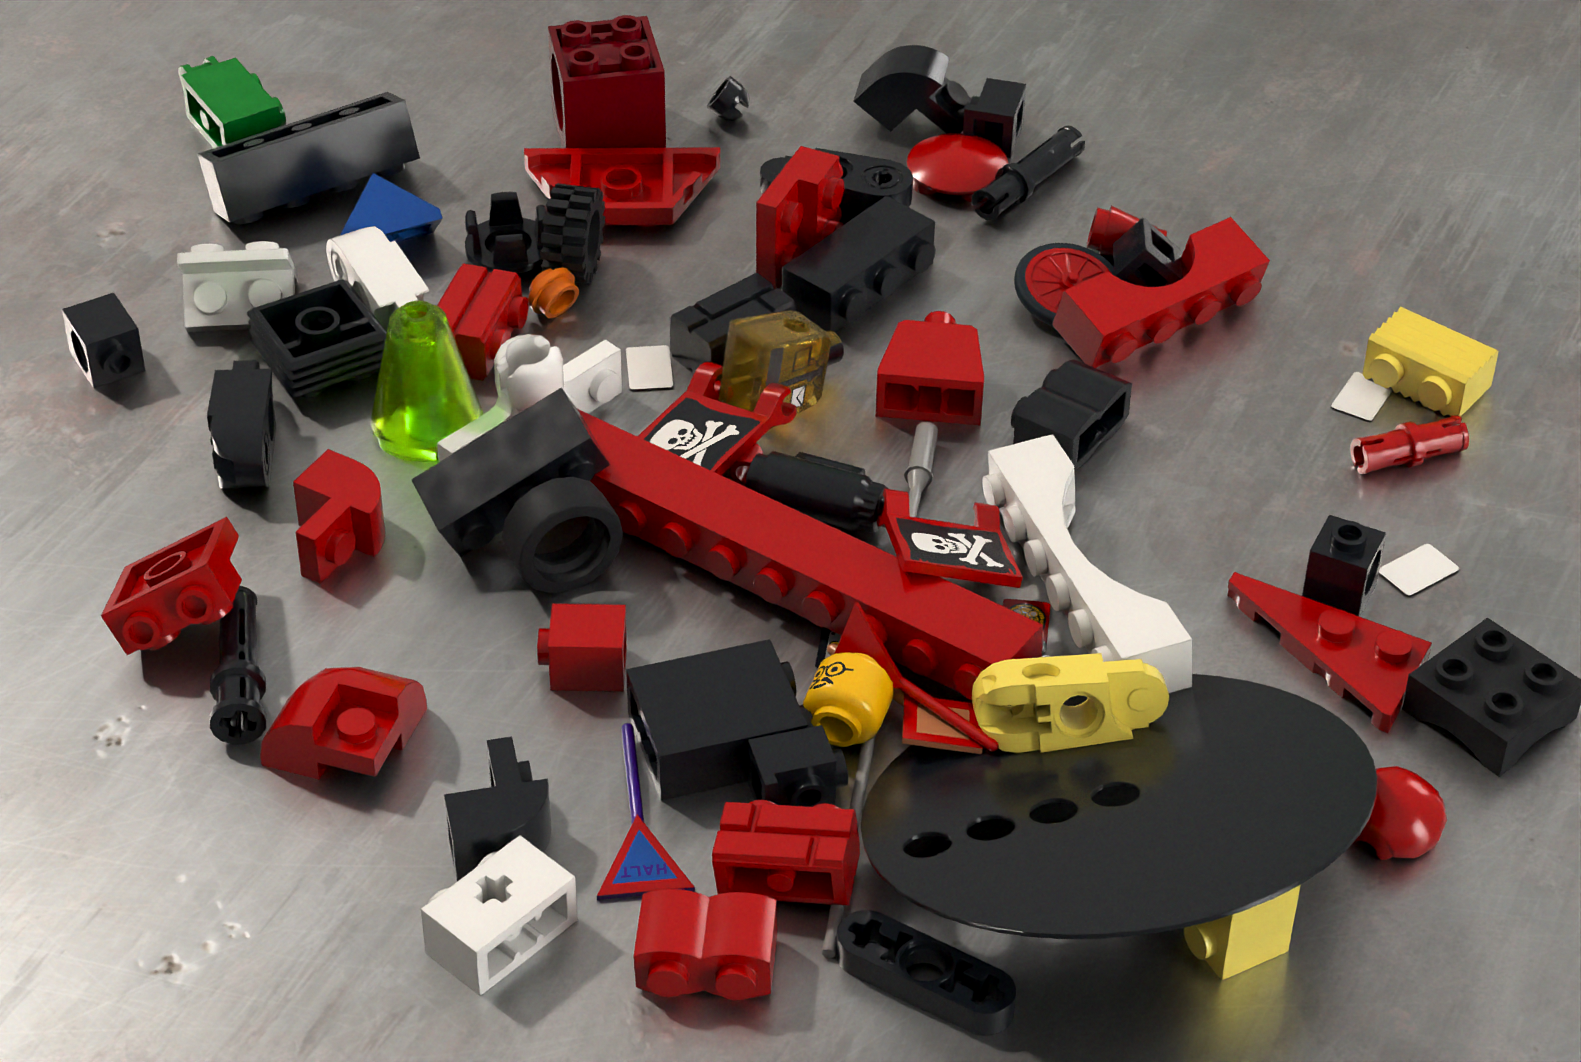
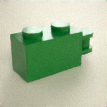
M214 56L204 58L203 64L191 67L189 64L179 66L178 71L183 88L186 115L213 148L286 125V115L279 99L271 97L263 89L258 76L255 73L250 74L236 57L219 63Z

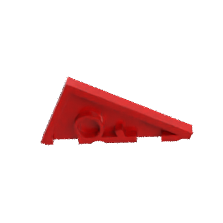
M1236 572L1233 573L1228 581L1227 596L1237 603L1239 610L1253 622L1261 617L1268 621L1281 633L1279 644L1312 673L1322 676L1327 681L1328 686L1341 698L1349 694L1355 696L1373 712L1371 724L1380 731L1389 732L1402 709L1408 676L1429 660L1432 642Z

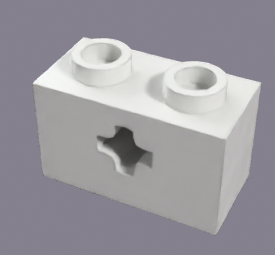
M519 835L498 852H492L484 857L474 870L451 887L438 891L428 904L421 908L425 953L481 996L578 921L575 876Z

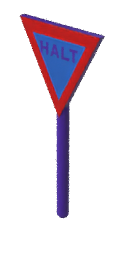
M625 723L621 727L632 826L597 894V900L642 896L644 893L661 889H681L694 892V885L644 823L634 728L630 723Z

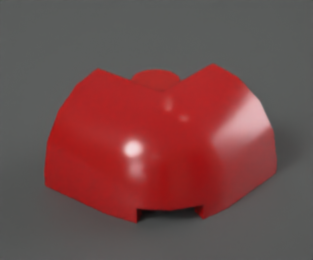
M362 667L325 668L308 678L286 701L262 740L261 765L320 780L328 765L376 777L392 748L404 750L427 710V699L423 685L416 680Z

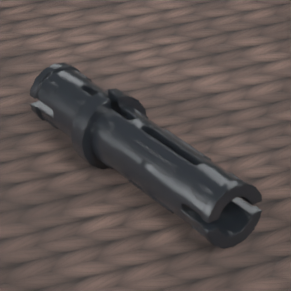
M1064 126L1017 163L1006 164L1001 167L993 181L972 195V205H976L987 198V201L976 208L975 212L985 220H994L1012 204L1022 203L1030 198L1034 192V187L1084 151L1085 141H1079L1071 147L1074 141L1082 137L1081 132L1072 126Z

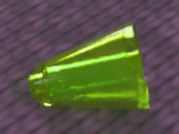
M417 300L399 307L389 318L371 413V428L373 435L375 434L379 438L380 447L390 455L407 461H438L437 442L483 415V410L445 312L436 305Z

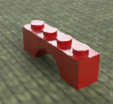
M1229 217L1190 234L1181 256L1183 278L1181 280L1161 287H1144L1128 283L1109 272H1104L1064 290L1052 325L1085 364L1097 368L1110 361L1118 363L1142 346L1151 342L1155 344L1162 343L1169 339L1177 330L1193 323L1197 325L1204 324L1212 319L1217 312L1234 304L1243 306L1249 303L1258 295L1262 288L1261 281L1270 260L1232 217Z

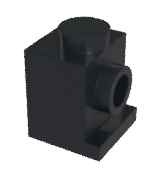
M987 78L980 97L972 96L970 104L965 106L963 135H975L987 139L1000 147L1007 158L1011 159L1023 127L1026 84Z
M1142 217L1113 243L1114 272L1111 274L1117 278L1144 287L1166 286L1183 278L1180 249L1145 218Z
M822 725L748 739V784L754 800H767L776 805L813 807L822 803L835 805L836 788L848 785V770L843 752L840 748L832 750Z

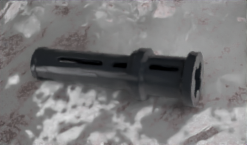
M239 586L233 601L232 610L220 619L219 666L210 677V693L214 700H216V705L210 712V730L220 741L229 744L253 742L261 737L266 729V712L263 706L260 705V700L266 693V677L263 671L256 665L257 596L255 592L244 586ZM236 712V726L233 727L231 725V717Z

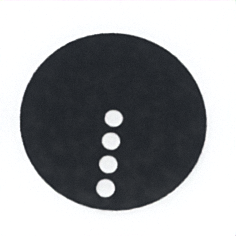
M1192 674V687L1169 693L1168 707L1163 715L1154 722L1149 723V727L1131 730L1133 739L1040 753V750L1012 753L1002 751L999 748L992 752L983 747L982 754L910 745L888 765L868 793L862 810L861 833L864 850L868 859L882 880L907 900L940 917L975 928L1034 938L1105 939L1138 936L1185 928L1245 911L1292 890L1327 868L1351 846L1370 819L1377 797V774L1374 760L1366 744L1358 734L1342 719L1322 706L1296 694L1247 680ZM1077 695L1070 697L1063 704L1066 706H1076L1082 704L1088 697ZM1113 786H1127L1140 792L1139 797L1135 801L1123 806L1107 807L1092 801V797L1098 791ZM1049 803H1068L1078 809L1072 818L1059 823H1039L1030 818V813L1034 809ZM1002 819L1015 825V829L1009 835L996 840H976L967 835V831L971 826L985 820ZM926 836H940L952 842L951 847L947 851L932 857H913L903 851L905 846L911 841Z

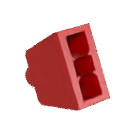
M944 311L931 312L925 317L924 321L903 320L898 322L877 371L875 417L981 426L984 371L978 330L972 325L956 324L954 317Z

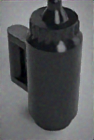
M772 451L769 455L756 454L750 464L745 487L829 526L850 532L858 530L877 532L880 527L877 526L876 521L878 516H882L884 496L882 495L884 488L888 489L884 484L873 482L869 476H866L864 468L804 452H799L796 456Z

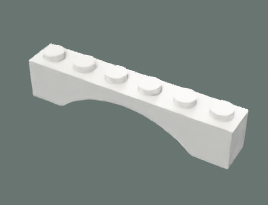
M1054 435L989 450V475L982 478L983 492L987 504L998 506L1010 541L1020 543L1024 550L1029 571L1034 577L1040 575L1046 584L1051 606L1056 612L1062 610L1065 614L1076 646L1079 648L1085 646L1089 654L1101 653L1103 662L1142 659L1143 663L1157 668L1163 675L1168 693L1192 687V638L1168 603L1138 593L1114 581L1091 564L1074 544L1067 530L1076 512L1074 465Z

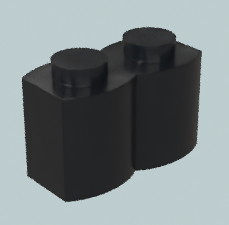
M1075 359L1065 362L1058 369H1053L1047 374L1042 387L1035 390L1028 397H1022L1015 405L1011 415V426L1014 428L1013 444L1053 434L1073 463L1074 470L1080 468L1092 456L1100 442L1111 438L1127 419L1130 410L1132 383Z

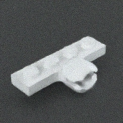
M527 334L508 339L500 346L494 358L495 384L498 393L496 404L485 414L437 442L439 462L561 387L575 407L586 413H590L604 403L611 401L615 396L622 393L621 349L604 340L563 365L560 348L557 346L550 347L549 341L542 336Z

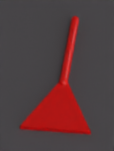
M859 602L855 603L834 654L846 652L862 653L872 657L885 669L893 682V688L900 689L987 750L996 751L999 747L996 740L988 737L981 729L901 675Z

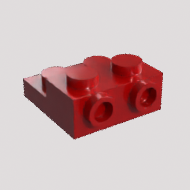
M800 146L756 202V272L771 282L774 289L782 286V267L843 226V223L839 222L842 218V211L839 205L844 193V180L841 179L843 168L839 162L840 156Z
M228 517L124 567L101 617L126 655L137 650L149 649L153 651L160 649L176 639L181 633V629L191 624H211L232 610L233 601L242 578L230 561L239 535Z

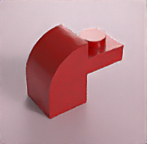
M327 449L293 481L298 524L301 526L295 532L301 576L319 584L338 566L345 564L355 549L375 557L385 541L381 487L377 476L363 463Z

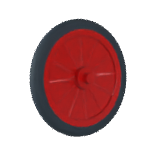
M1070 243L1045 244L1034 248L1020 260L1015 270V290L1023 306L1034 317L1054 327L1052 324L1064 290L1104 272L1112 273L1114 272V266L1100 254L1080 245Z

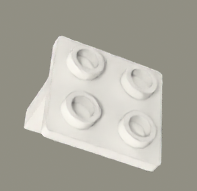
M251 242L246 244V250L224 251V247L218 244H198L191 247V252L177 254V265L183 274L184 327L187 332L250 329L251 326L248 324L250 318L247 315L250 309L295 295V285L298 284L296 268L288 249L279 248V245L275 242Z

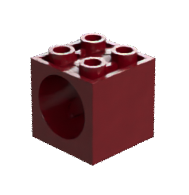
M622 15L612 20L593 22L574 20L563 25L548 26L552 112L562 148H666L665 71L648 17Z

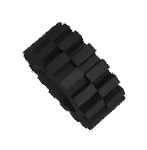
M557 183L550 192L551 199L548 198L546 204L547 215L544 214L543 218L545 228L544 233H541V243H543V248L540 251L541 260H543L541 268L542 271L567 268L574 275L575 282L589 284L593 280V274H596L598 268L597 260L600 261L601 256L600 244L603 243L604 238L602 227L605 225V216H603L605 201H602L604 195L599 188Z

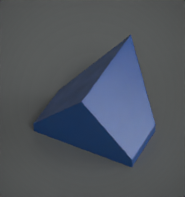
M372 173L340 235L375 226L385 234L389 242L396 241L398 243L434 233L443 217L438 207Z

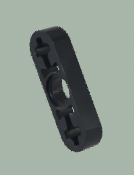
M856 911L847 915L840 922L837 929L836 957L840 967L848 974L973 1034H997L1011 1024L1015 1011L1016 986L1013 979L1005 971L877 911ZM870 940H872V941L877 942L878 944H876V943H871V942L868 943V942H869ZM855 944L860 945V946H864V945H866V946H865L864 948H860V947L855 946ZM918 963H930L939 967L944 974L933 981H920L911 977L907 970ZM986 996H990L996 999H988L983 1003V1005L973 1002V1000L981 1002L985 999Z

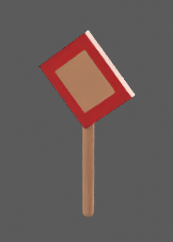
M834 643L827 646V653L833 655L838 645ZM893 688V700L903 706L902 744L982 754V745L900 689ZM935 698L981 729L974 713L973 703Z

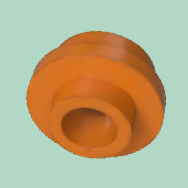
M567 268L542 271L534 278L530 285L528 302L529 307L535 313L544 314L547 318H556L562 315L575 303L579 295L574 275Z

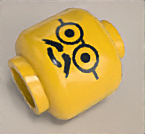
M836 653L825 658L819 665L803 700V706L812 713L811 724L813 726H823L831 745L846 747L853 744H862L874 738L880 729L893 699V682L885 669L872 657L862 653Z

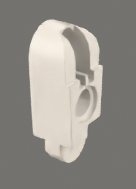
M375 226L362 228L329 239L326 243V253L334 281L344 279L351 284L387 333L391 334L404 352L423 347L422 330L427 323L424 313L423 296L424 293L429 292V288L396 241L389 242L385 234Z

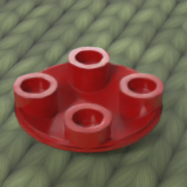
M962 133L941 134L924 139L910 150L907 157V168L910 169L913 175V189L921 194H934L938 192L947 195H961L968 202L972 201L974 192L993 181L997 171L1008 164L1007 156L996 144L982 137L968 136Z

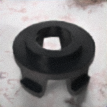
M517 192L491 194L489 220L478 225L475 211L468 210L465 215V230L468 234L465 240V252L468 260L473 265L486 267L488 272L491 273L493 269L521 274L541 266L543 263L540 251L543 248L541 233H544L545 228L543 218L544 214L547 215L546 207L542 204L536 207L534 221L523 218Z

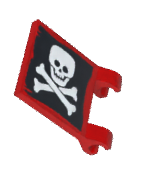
M704 362L696 369L687 390L637 437L722 476L770 428L790 423L797 415V409L795 405L783 402L784 398L791 393L790 387L778 383H770L765 387L753 412L721 402L730 394V387L727 383L715 381L724 372V368L712 362Z
M884 488L882 495L884 496L882 516H878L876 522L878 527L886 528L902 571L1014 588L1021 587L1023 576L1000 530V512L997 505L974 502L975 519L973 526L910 517L908 492Z

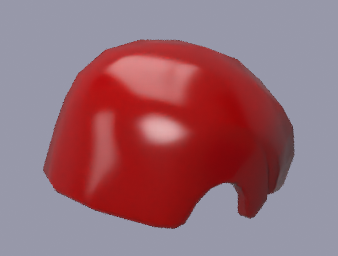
M1398 766L1376 768V802L1370 819L1352 844L1361 840L1369 843L1375 848L1377 856L1381 860H1387L1391 857L1415 859L1433 849L1438 843L1447 822L1445 805L1439 792L1425 779L1410 770Z

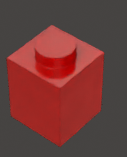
M552 604L550 629L539 628L537 642L538 665H549L550 690L624 692L627 659L626 605Z

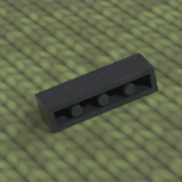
M385 92L198 153V158L214 212L228 222L233 221L234 224H247L261 219L264 216L263 211L280 205L283 208H294L307 204L312 200V194L327 189L330 192H342L352 189L359 184L358 179L372 175V173H376L378 176L397 174L406 168L405 163L420 159L406 101L392 93Z

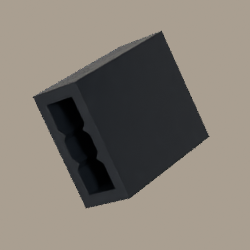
M770 639L626 669L628 715L660 800L748 782V739L815 727L811 724L812 713L805 709L803 704L799 705L797 702L796 682L790 663L788 661L780 663Z

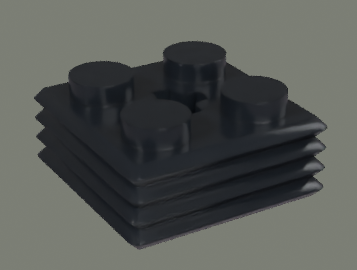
M341 279L252 308L247 312L250 318L248 324L251 326L249 329L252 335L250 338L251 342L269 367L272 368V371L291 397H314L322 393L326 387L349 379H367L376 370L392 364V360L389 358L391 351L388 349L391 344L387 340L390 335L347 280Z

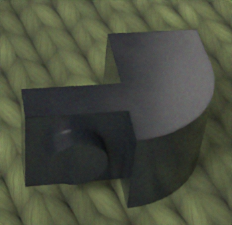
M906 45L886 52L862 73L853 102L890 132L917 109L948 134L961 133L963 131L964 109L966 104H970L971 98L959 83L950 81L945 77L950 60L948 56L930 47Z
M512 736L486 740L491 787L444 794L448 839L456 882L474 870L488 854L498 852L519 835L543 853L549 844L551 816L548 778L533 781L529 760L517 762Z

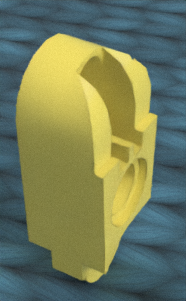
M1101 653L1009 659L993 663L980 672L973 684L971 698L978 725L988 737L998 742L999 749L1012 753L1040 750V753L1133 739L1131 730L1149 727V723L1154 722L1163 715L1168 707L1169 693L1163 675L1157 668L1143 663L1142 659L1103 662ZM1077 695L1088 697L1086 701L1076 706H1066L1063 704L1070 697Z

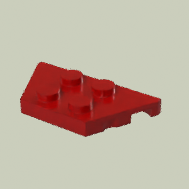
M720 147L524 148V164L526 172L549 199H551L550 192L557 183L599 188L604 195L602 201H605V210L603 212L605 225L653 227L656 225H673L720 170Z

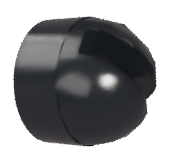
M729 76L715 91L707 104V108L720 118L736 120L743 115L735 107L737 104L748 108L750 103L749 94L741 83L732 76Z

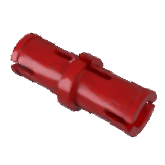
M1458 415L1419 425L1411 421L1401 423L1396 426V430L1353 439L1350 446L1351 459L1354 467L1358 466L1357 471L1360 474H1366L1394 465L1406 464L1408 468L1423 464L1424 459L1466 450L1469 446L1467 425L1465 422L1461 423L1462 418Z

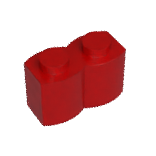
M661 889L644 893L642 895L633 955L636 987L663 997H676L703 990L730 1000H745L771 994L778 932L777 900L747 892H729L711 897L681 889Z

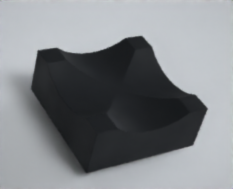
M1486 618L1409 674L1402 710L1418 721L1433 723L1452 733L1475 754L1485 768L1500 777L1512 768L1519 758L1541 737L1557 728H1564L1577 718L1581 705V679L1491 619Z

